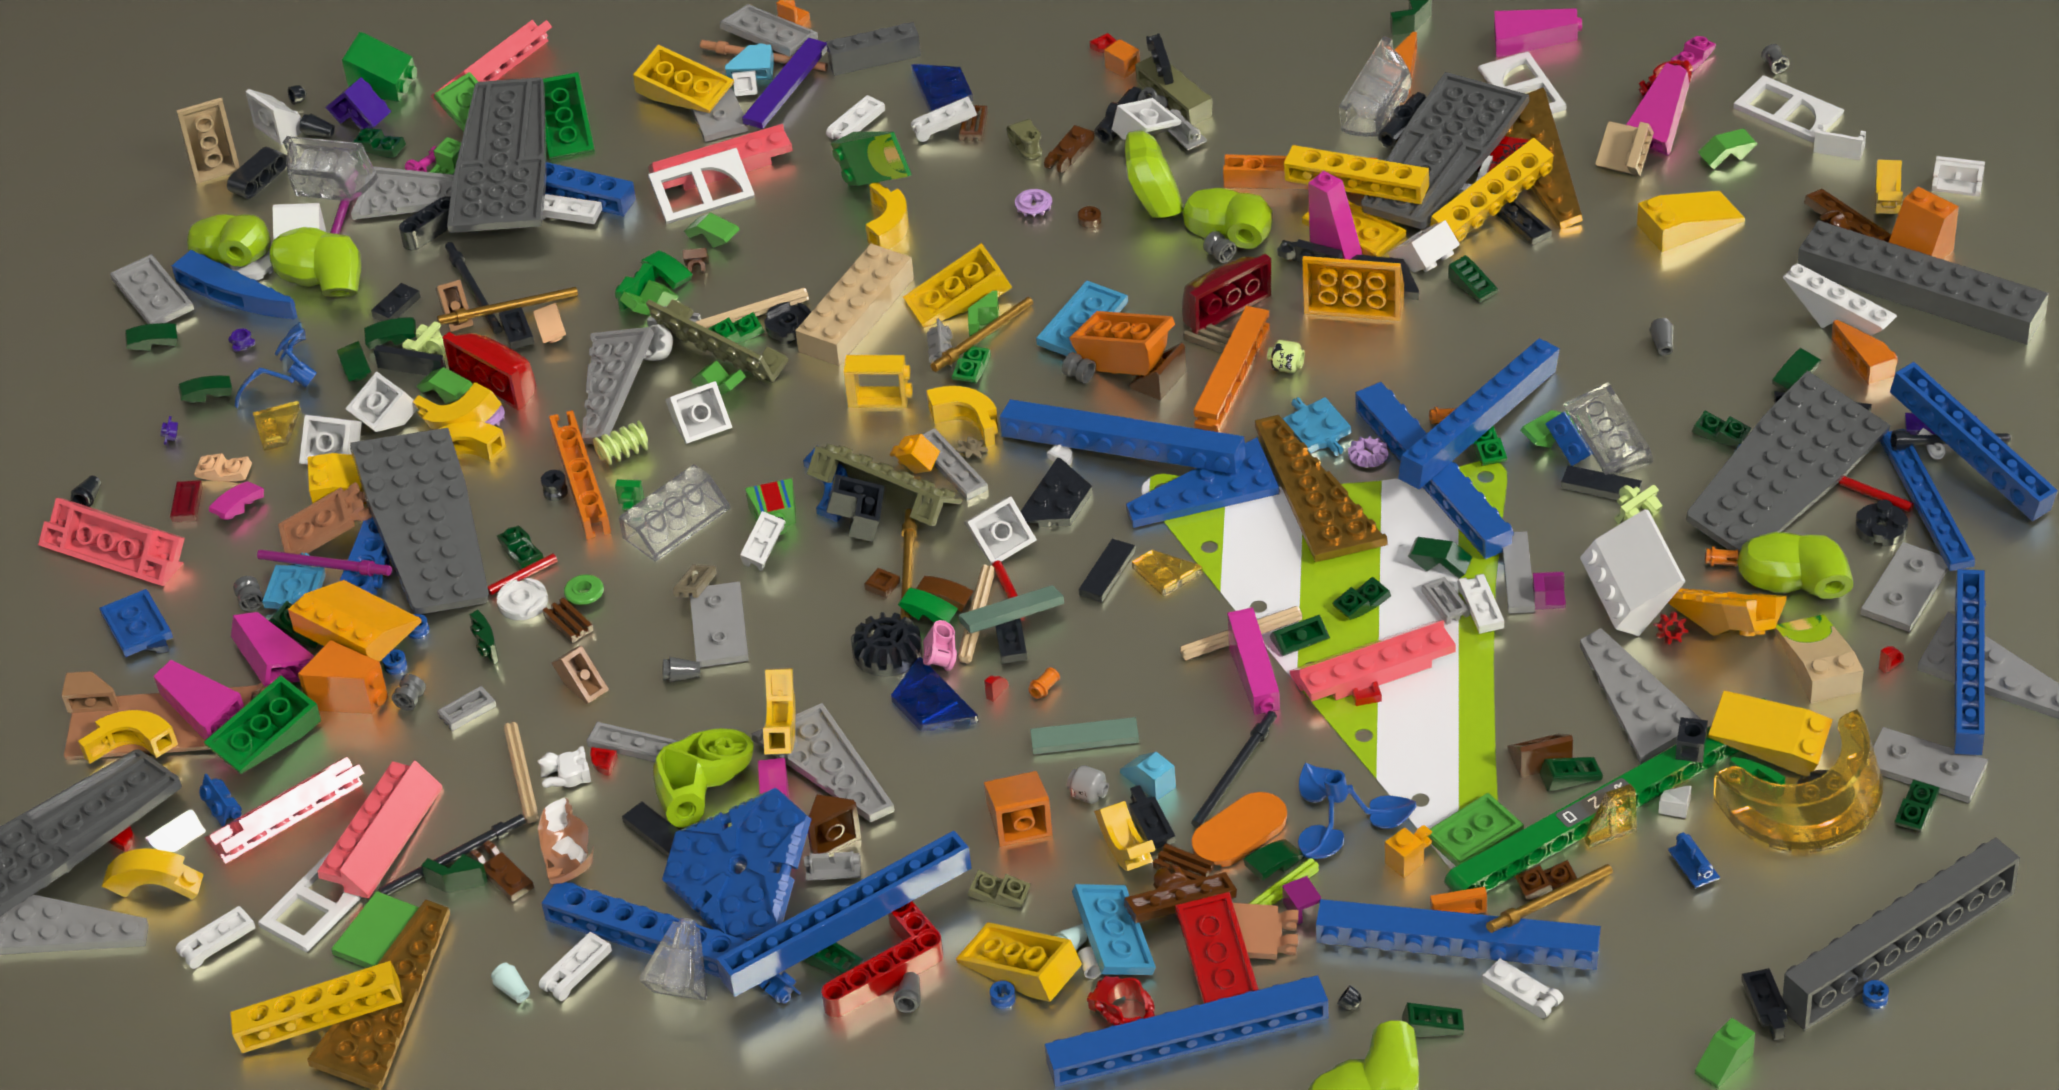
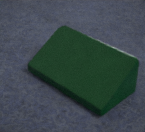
M1319 614L1272 632L1270 639L1283 657L1328 640L1330 636Z

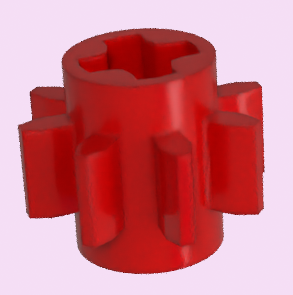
M1671 611L1670 617L1661 613L1659 623H1654V626L1658 627L1659 631L1655 636L1657 638L1665 636L1664 641L1669 645L1672 643V639L1681 643L1683 633H1688V630L1684 629L1683 625L1686 619L1683 617L1677 619V612ZM1668 625H1674L1675 629L1668 631L1667 627Z

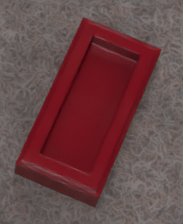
M201 480L178 481L176 483L170 514L172 522L197 521L203 488Z

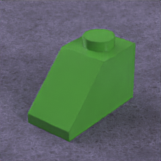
M1731 1018L1714 1034L1695 1069V1074L1718 1089L1753 1055L1755 1032L1734 1018Z

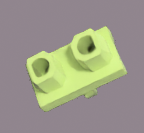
M436 321L430 326L421 324L415 333L417 340L407 339L402 344L403 349L443 355L445 347L443 345V336L440 333L441 324Z
M1625 485L1620 488V498L1617 499L1618 504L1621 505L1620 514L1615 516L1614 520L1621 524L1638 514L1641 509L1649 510L1652 517L1658 514L1663 507L1656 497L1659 489L1652 485L1641 493L1638 487L1632 488Z

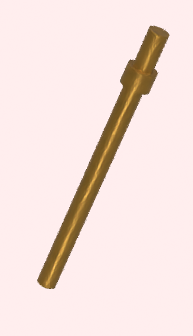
M576 287L467 310L465 308L455 309L453 313L437 316V321L441 325L452 322L459 324L468 322V319L575 297L578 296V291Z
M1026 297L955 348H949L944 351L942 357L930 365L931 369L937 372L944 366L956 362L964 352L1032 306L1033 300L1030 297Z
M911 508L905 510V522L902 524L901 533L904 537L901 599L909 587L912 588L914 538L917 535V525L915 524V519L910 517ZM901 608V619L903 617L911 619V615Z
M1606 864L1516 909L1509 908L1503 911L1499 917L1487 922L1486 928L1490 933H1493L1505 926L1511 927L1519 923L1521 918L1611 875L1613 869L1609 864Z

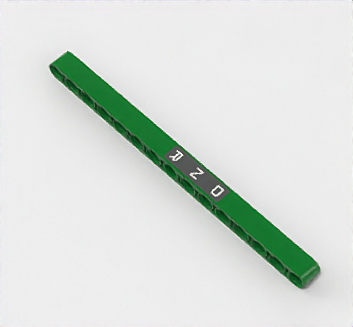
M1711 726L1707 728V736ZM1707 737L1703 763L1675 759V745L1454 867L1447 873L1444 883L1452 892L1485 887L1486 892L1657 798L1665 790L1675 788L1740 750Z

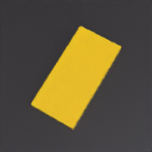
M1348 201L1363 255L1382 257L1406 237L1405 229L1384 218L1364 213L1360 206ZM1309 211L1302 216V223L1308 227Z

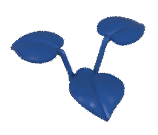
M301 322L292 327L275 352V355L278 356L283 349L279 360L282 361L287 354L294 361L287 371L291 375L287 376L264 368H258L241 384L235 398L236 408H238L242 391L262 373L288 380L290 383H293L295 380L305 388L314 378L317 372L304 362H300L292 353L293 346L306 340L305 329L301 327Z
M1305 763L1299 778L1300 794L1303 799L1313 803L1321 802L1328 797L1329 824L1328 827L1313 825L1302 831L1298 839L1300 851L1306 858L1322 859L1335 854L1341 849L1344 844V833L1341 830L1333 829L1334 803L1343 802L1349 793L1366 814L1371 815V823L1383 829L1397 827L1406 821L1416 808V802L1404 797L1387 795L1371 800L1370 808H1368L1355 793L1353 786L1347 785L1345 774L1342 771L1320 768Z

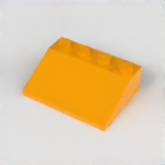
M1303 256L1304 314L1389 321L1401 320L1404 305V281L1400 263Z
M345 580L305 593L288 609L295 632L323 646L332 640L379 662L422 622L421 618Z

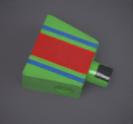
M792 478L745 488L748 508L756 522L762 511L785 520L784 528L779 535L786 533L788 526L796 523L795 494Z

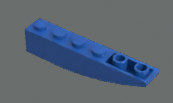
M190 250L171 265L177 284L212 301L242 311L293 320L298 317L295 302L290 296H285L271 287L258 283L255 279H250L240 272L224 266L220 262L207 258L203 254Z

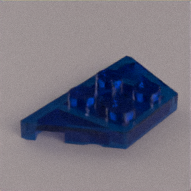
M911 65L912 73L930 112L967 96L971 102L973 101V94L961 67Z
M922 657L915 661L891 694L892 702L921 732L932 731L937 728L954 727V722L970 720V724L979 722L978 714L930 666L923 663Z

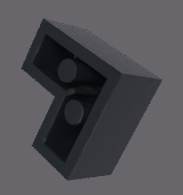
M836 474L829 493L826 512L851 518L848 536L873 542L880 522L885 486Z

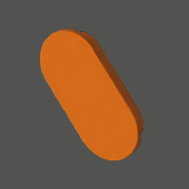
M1254 792L1243 796L1196 829L1192 836L1193 854L1213 861L1215 865H1221V867H1228L1237 863L1284 829L1287 819L1286 805L1279 797L1271 793Z

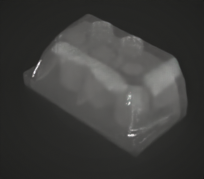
M1383 36L1339 106L1341 131L1347 134L1362 137L1378 136L1389 120L1393 118L1395 108L1401 102L1404 103L1408 97L1409 89L1412 85L1411 74L1403 58L1393 49L1391 38Z
M287 136L283 141L287 150V172L296 196L352 201L364 194L378 179L362 143Z
M1609 382L1563 403L1565 411L1570 415V419L1605 475L1609 473L1623 475L1653 463L1649 445Z

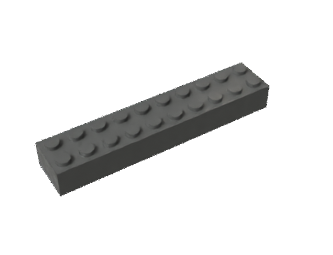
M1819 220L1798 252V264L1839 285L2026 345L2046 315L2049 295L2047 292Z
M1996 837L1988 843H1982L1974 852L1966 857H1960L1954 865L1946 870H1940L1932 879L1926 883H1920L1906 896L1898 897L1892 905L1884 910L1875 912L1870 919L1862 924L1855 925L1850 932L1842 937L1833 939L1828 946L1819 952H1813L1799 965L1791 966L1784 975L1782 997L1787 1008V1015L1804 1031L1862 994L1863 987L1868 981H1882L2014 895L2020 857Z

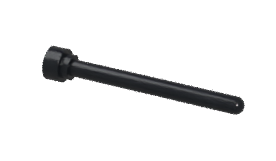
M1893 430L1890 437L1891 448L1894 451L1905 450L1910 445L1946 444L1936 434L1910 435L1909 432L1904 430ZM1994 433L2004 443L2011 441V435L2008 433Z

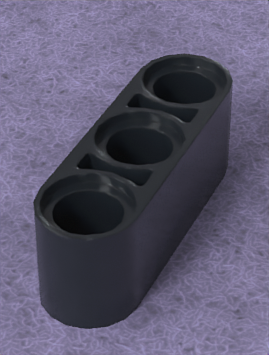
M263 147L231 174L227 181L228 191L246 199L253 198L285 170L288 164L287 155L270 147Z
M451 196L439 198L400 223L399 230L405 249L417 250L448 231L447 224Z

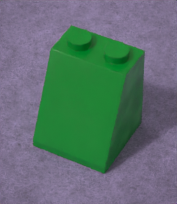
M362 32L358 33L342 59L348 87L362 77L364 81L371 85L372 90L382 100L400 102L403 95L407 93L412 80L417 76V67L414 65L412 56Z

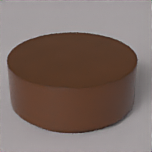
M1086 206L1078 211V223L1082 227L1093 228L1101 223V211L1098 208Z

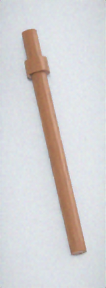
M701 40L700 42L701 49L716 51L717 54L727 55V53L738 55L745 49V47L729 45L728 42L720 40L718 42ZM773 53L774 62L787 64L792 56ZM819 61L813 70L826 72L828 63Z

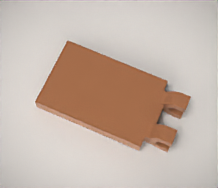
M355 482L345 491L339 488L279 523L278 526L285 553H310L353 528L355 520L365 521L371 518L372 515L369 508L364 509L363 503L366 502L363 491L360 492L359 485Z
M1233 903L1249 958L1276 960L1277 953L1296 955L1298 934L1282 936V929L1296 931L1298 910H1286L1278 913V906Z

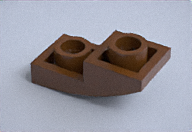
M924 576L916 588L942 598L958 608L960 612L963 611L974 592L959 583L933 576Z
M1566 860L1544 871L1539 865L1515 876L1525 898L1536 899L1577 879V876L1569 861Z

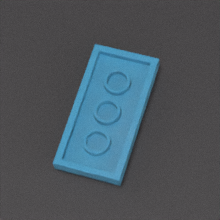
M1086 281L1036 337L1037 345L1065 356L1071 352L1076 353L1069 337L1096 311L1120 313L1128 303V295Z
M1075 884L1072 894L1101 974L1153 975L1156 966L1140 923L1133 921L1124 906V899L1129 896L1126 885Z

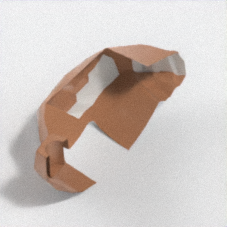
M567 798L557 800L545 807L538 825L541 850L550 884L564 883L584 873L593 863V849L587 858L588 827L580 818L572 815V805L569 804Z

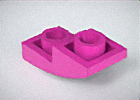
M1695 36L1685 42L1683 51L1672 57L1671 61L1688 60L1693 66L1692 72H1694L1710 56L1716 44L1708 41L1706 37Z
M248 481L241 483L218 497L209 506V512L218 515L221 519H232L235 515L244 513V504H251L254 500L264 498V488Z

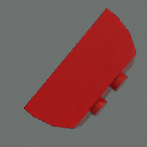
M448 332L442 337L450 371L471 381L472 384L476 382L491 390L498 400L518 411L534 395L536 381L530 362L525 357L487 336L472 333L454 335Z

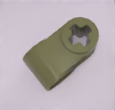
M1030 119L1007 126L1006 131L1011 144L1018 149L1024 158L1033 160L1042 155V148L1039 145L1041 133Z

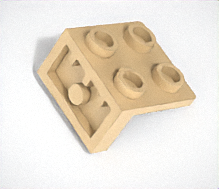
M1611 121L1608 122L1596 159V166L1641 176L1654 134L1650 124L1640 122L1639 127H1633Z

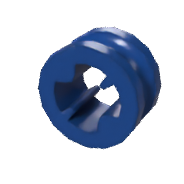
M413 614L421 618L422 622L408 636L412 639H421L429 633L428 621L422 614Z
M393 649L382 659L384 669L390 675L400 674L407 668L405 654L401 650Z
M1879 980L1868 981L1863 987V1003L1872 1009L1883 1008L1888 1002V986Z
M998 981L990 987V1000L994 1007L1007 1009L1013 1006L1016 996L1014 986L1010 982ZM1001 993H1007V995L1004 994V997H998V994L1001 996Z

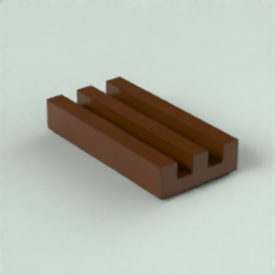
M973 105L977 115L972 117L970 131H966L968 120L961 122L960 141H964L965 137L969 141H973L974 138H978V141H983L988 114L987 106ZM981 111L978 131H975L978 114Z
M564 597L559 599L560 603L558 605L554 602L551 604V609L546 607L542 610L544 617L572 643L594 631L593 625ZM555 614H558L563 620H565V623L572 627L577 633L574 634L559 618L555 616Z
M1169 844L1163 846V851L1158 853V859L1155 858L1153 861L1154 869L1159 870L1161 867L1166 866L1171 874L1173 872L1169 867L1170 864L1164 861L1175 864L1191 880L1207 877L1214 869L1213 861Z

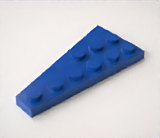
M1256 437L1245 443L1246 457L1236 474L1195 468L1126 503V511L1133 528L1278 495L1279 486L1258 438Z

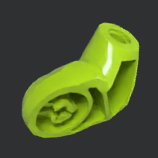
M1212 188L1196 191L1187 199L1183 210L1184 225L1189 231L1204 239L1211 232L1219 231L1225 236V239L1234 242L1237 247L1253 249L1268 237L1273 223V212L1260 195L1239 193L1224 188Z
M220 214L201 219L192 225L187 236L188 251L193 250L203 254L215 262L229 263L232 266H246L267 254L271 248V238L264 221L255 215L234 216Z
M300 227L286 231L273 240L270 248V262L274 272L281 279L306 287L320 284L323 295L333 298L352 297L358 294L361 255L349 236L326 233L318 228Z
M1771 532L1749 539L1740 549L1737 560L1740 573L1749 583L1761 589L1774 593H1790L1802 589L1821 599H1833L1844 596L1853 588V579L1848 560L1839 545L1827 536H1802L1788 532Z
M710 729L693 733L681 741L664 746L660 750L653 765V780L657 797L667 820L672 825L682 828L699 822L705 810L707 788L725 784L741 773L751 762L754 750V743L751 737L735 729Z

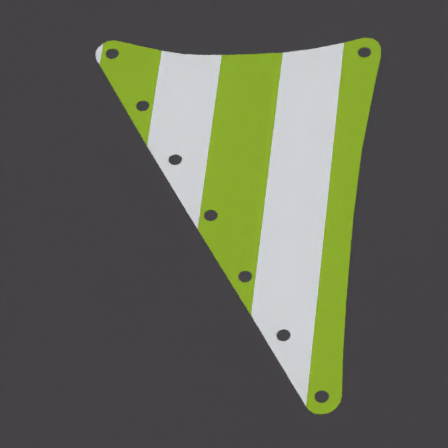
M1478 461L1459 466L1462 474L1470 478L1477 491L1484 494L1486 501L1498 510L1500 517L1503 519L1507 488V471L1503 465L1494 463L1483 466ZM1483 471H1488L1494 475V479L1491 482L1484 483L1479 481L1477 476ZM1156 474L1144 482L1142 495L1154 490L1157 485L1166 484L1180 476ZM1398 478L1341 484L1347 490L1351 500L1363 508V513L1368 519H1373L1377 529L1382 534H1386L1388 545L1315 562L1282 487H1279L1278 495L1164 521L1235 611L1250 608L1251 603L1254 601H1263L1267 604V609L1261 613L1255 612L1257 619L1294 606H1298L1302 612L1301 621L1320 614L1330 639L1283 657L1271 641L1270 635L1272 632L1284 627L1262 634L1265 647L1290 677V670L1304 666L1306 663L1316 662L1432 621L1443 620L1422 593V585L1445 577L1466 604L1463 595L1460 594L1458 589V578L1440 563L1429 571H1425L1408 557L1414 540L1417 537L1455 542L1472 556L1466 574L1461 578L1466 577L1468 580L1475 578V575L1484 574L1494 598L1499 554L1485 559L1423 487L1417 489ZM1212 541L1218 545V548L1215 552L1206 553L1201 549L1202 544ZM1372 576L1390 590L1391 597L1370 612L1351 620L1332 604L1350 587L1357 590ZM1439 585L1438 587L1446 594L1453 607L1458 609L1445 590ZM1471 614L1468 617L1461 615L1458 621H1455L1453 618L1451 623L1447 625L1444 622V628L1456 644V652L1433 659L1431 668L1379 685L1382 702L1356 706L1352 695L1339 700H1335L1333 695H1329L1312 701L1313 705L1390 796L1412 799L1415 794L1421 793L1429 797V803L1426 806H1416L1408 817L1417 829L1422 825L1429 829L1486 793H1489L1498 801L1494 700L1495 630L1479 634ZM1366 729L1372 732L1373 737L1367 742H1361L1356 739L1355 734L1359 730ZM1430 844L1450 869L1456 867L1439 850H1437L1432 844Z

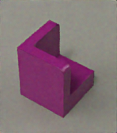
M1564 572L1533 573L1535 610L1564 609L1566 607Z
M1308 876L1282 885L1284 906L1287 910H1298L1297 925L1302 924V910L1320 903V894Z

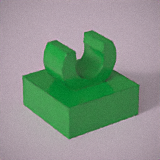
M617 479L615 489L618 504H623L622 510H633L634 505H643L645 498L642 481Z

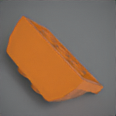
M1096 311L1069 338L1076 353L1081 355L1082 359L1087 358L1096 363L1095 371L1110 372L1112 374L1148 375L1161 359L1167 345L1168 331L1175 325L1172 316Z

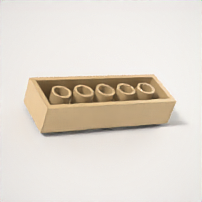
M870 244L795 330L798 352L840 366L845 360L846 355H849L914 279L912 257Z

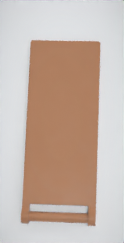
M261 682L255 686L230 687V689L240 693L245 707L253 700V695L260 694L268 686H264ZM160 693L116 696L120 706L119 710L72 713L64 757L65 760L85 759L78 741L97 729L95 721L107 715L127 710H141L154 713L172 726L178 745L165 753L210 749L204 745L205 740ZM128 744L117 747L100 758L125 756L136 749H140L146 754L151 753L143 746Z

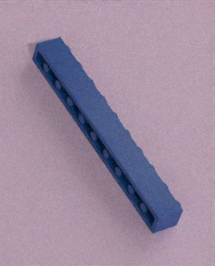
M1540 338L1537 339L1402 454L1398 479L1417 489H1421L1556 372L1560 348Z
M1382 382L1355 392L1357 413L1384 443H1387V447L1401 462L1402 454L1427 433L1423 430L1419 421L1408 413L1406 406L1400 404L1395 398L1392 390H1388ZM1455 462L1448 464L1423 486L1425 491L1485 559L1502 553L1503 547L1512 544V537L1514 536L1512 526L1500 517L1498 510L1486 501L1482 492L1477 491L1470 478L1462 474Z
M1012 399L1009 400L999 417L1002 437L1051 445H1061L1231 474L1237 473L1246 457L1244 436Z
M952 831L719 956L716 959L721 981L734 997L755 987L972 869L969 847L955 831Z
M1320 899L1316 922V943L1437 954L1440 956H1457L1469 959L1478 958L1498 961L1501 958L1504 961L1523 964L1597 970L1601 926L1521 918L1519 923L1511 927L1505 926L1490 933L1486 928V923L1499 916Z
M1318 975L1301 978L1297 981L1277 984L1269 988L1249 991L1241 995L1221 998L1217 1001L1193 1005L1189 1008L1173 1012H1165L1161 1015L1110 1026L1098 1031L1085 1032L1078 1036L1058 1039L1045 1044L1046 1062L1055 1087L1328 1019V999Z

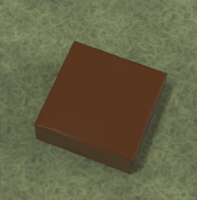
M877 568L864 583L865 590L887 599L900 583V576Z

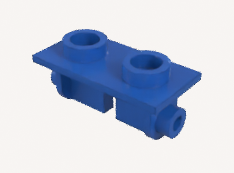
M1564 411L1545 424L1570 465L1574 466L1589 457L1591 453L1589 451L1590 448H1587L1569 419L1570 415L1567 416Z
M204 774L203 783L199 789L200 797L211 810L213 817H216L223 827L225 826L226 819L239 818L242 814V808L235 798L231 797V793L223 780L217 778L211 780L208 774Z
M1685 833L1678 834L1676 846L1668 848V851L1693 886L1698 888L1720 879V876L1693 841L1692 837Z
M785 971L781 975L777 974L758 984L763 989L770 981L771 983L765 991L778 1003H787L791 998L790 994L793 990L799 995L801 994L793 986L797 981Z

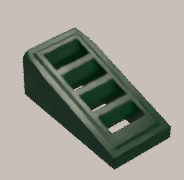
M1464 255L1449 264L1448 279L1479 303L1498 293V288L1468 256Z
M1595 757L1545 759L1540 770V776L1547 791L1574 787L1599 781L1603 778Z
M836 942L823 949L820 953L817 952L802 961L838 977L862 964L863 959ZM827 953L831 954L829 958L825 957ZM838 957L841 960L836 964L834 960ZM846 962H850L851 965L847 970L842 968Z
M1407 1002L1402 1014V1021L1414 1028L1416 1037L1463 1035L1462 1009ZM1448 1019H1452L1453 1024H1448Z

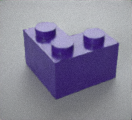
M362 77L325 107L339 124H342L350 117L361 130L374 128L392 112L387 107L386 102L379 98L372 90L371 85L364 81Z

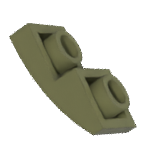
M978 869L967 896L991 904L1021 908L1031 884L1008 874H1005L1004 879H1001Z

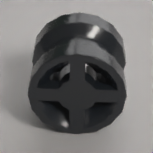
M549 470L541 476L543 495L547 500L559 501L566 497L568 488L565 474L562 471Z

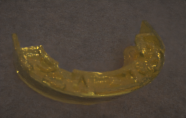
M1856 709L1843 715L1838 720V731L1842 743L1841 753L1834 766L1821 777L1802 784L1780 785L1761 780L1739 766H1732L1715 773L1714 801L1741 833L1752 840L1756 838L1769 844V848L1791 852L1792 849H1809V853L1833 849L1853 840L1869 826V822L1875 813H1878L1883 795L1882 774L1862 715Z

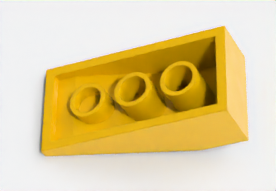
M657 45L633 74L635 92L657 102L706 113L711 112L734 84L733 79L661 45Z
M1720 191L1659 195L1638 203L1637 225L1661 252L1745 222V217Z
M980 243L903 296V298L925 328L937 323L936 319L938 318L940 321L968 311L970 306L991 291H997L999 297L1010 290L1012 286L984 245Z
M329 453L307 457L309 492L312 504L339 488H342L344 491L347 490L355 482L359 485L360 492L363 491L351 454Z
M1724 690L1707 737L1807 777L1810 776V772L1814 771L1819 764L1833 719L1808 709Z
M990 922L985 924L956 958L957 963L996 982L1008 981L1014 986L1015 991L1030 998L1048 1002L1052 1001L1082 965L1070 939Z

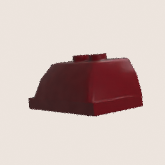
M1267 254L1259 257H1241L1220 265L1189 282L1184 287L1182 299V316L1187 327H1190L1194 334H1198L1199 330H1206V326L1209 324L1216 325L1243 311L1246 306H1253L1270 297L1271 257Z

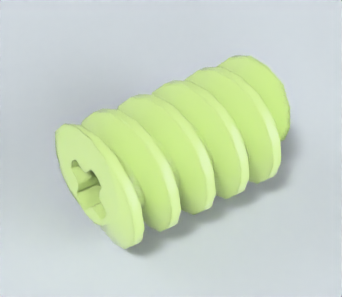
M638 420L637 426L631 423L628 424V429L624 426L619 428V433L615 430L611 431L610 437L604 434L601 435V440L597 437L594 438L593 445L601 461L605 460L609 465H612L613 456L619 462L621 461V453L627 458L630 457V449L635 454H639L640 445L645 451L648 450V438L642 423Z

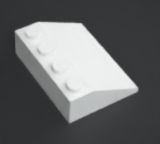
M1646 509L1595 539L1580 557L1615 629L1636 636L1641 635L1686 582L1649 510Z

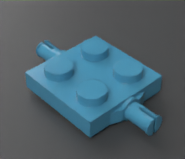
M1299 397L1296 400L1293 399L1291 404L1297 411L1284 417L1283 420L1294 431V436L1301 443H1305L1310 454L1328 447L1335 456H1339L1338 453L1341 455L1343 448L1338 444V441L1352 433L1348 422L1326 397L1308 406Z
M299 564L288 566L275 565L262 601L264 608L279 609L285 601L293 605L305 593L322 588L326 576L325 568Z

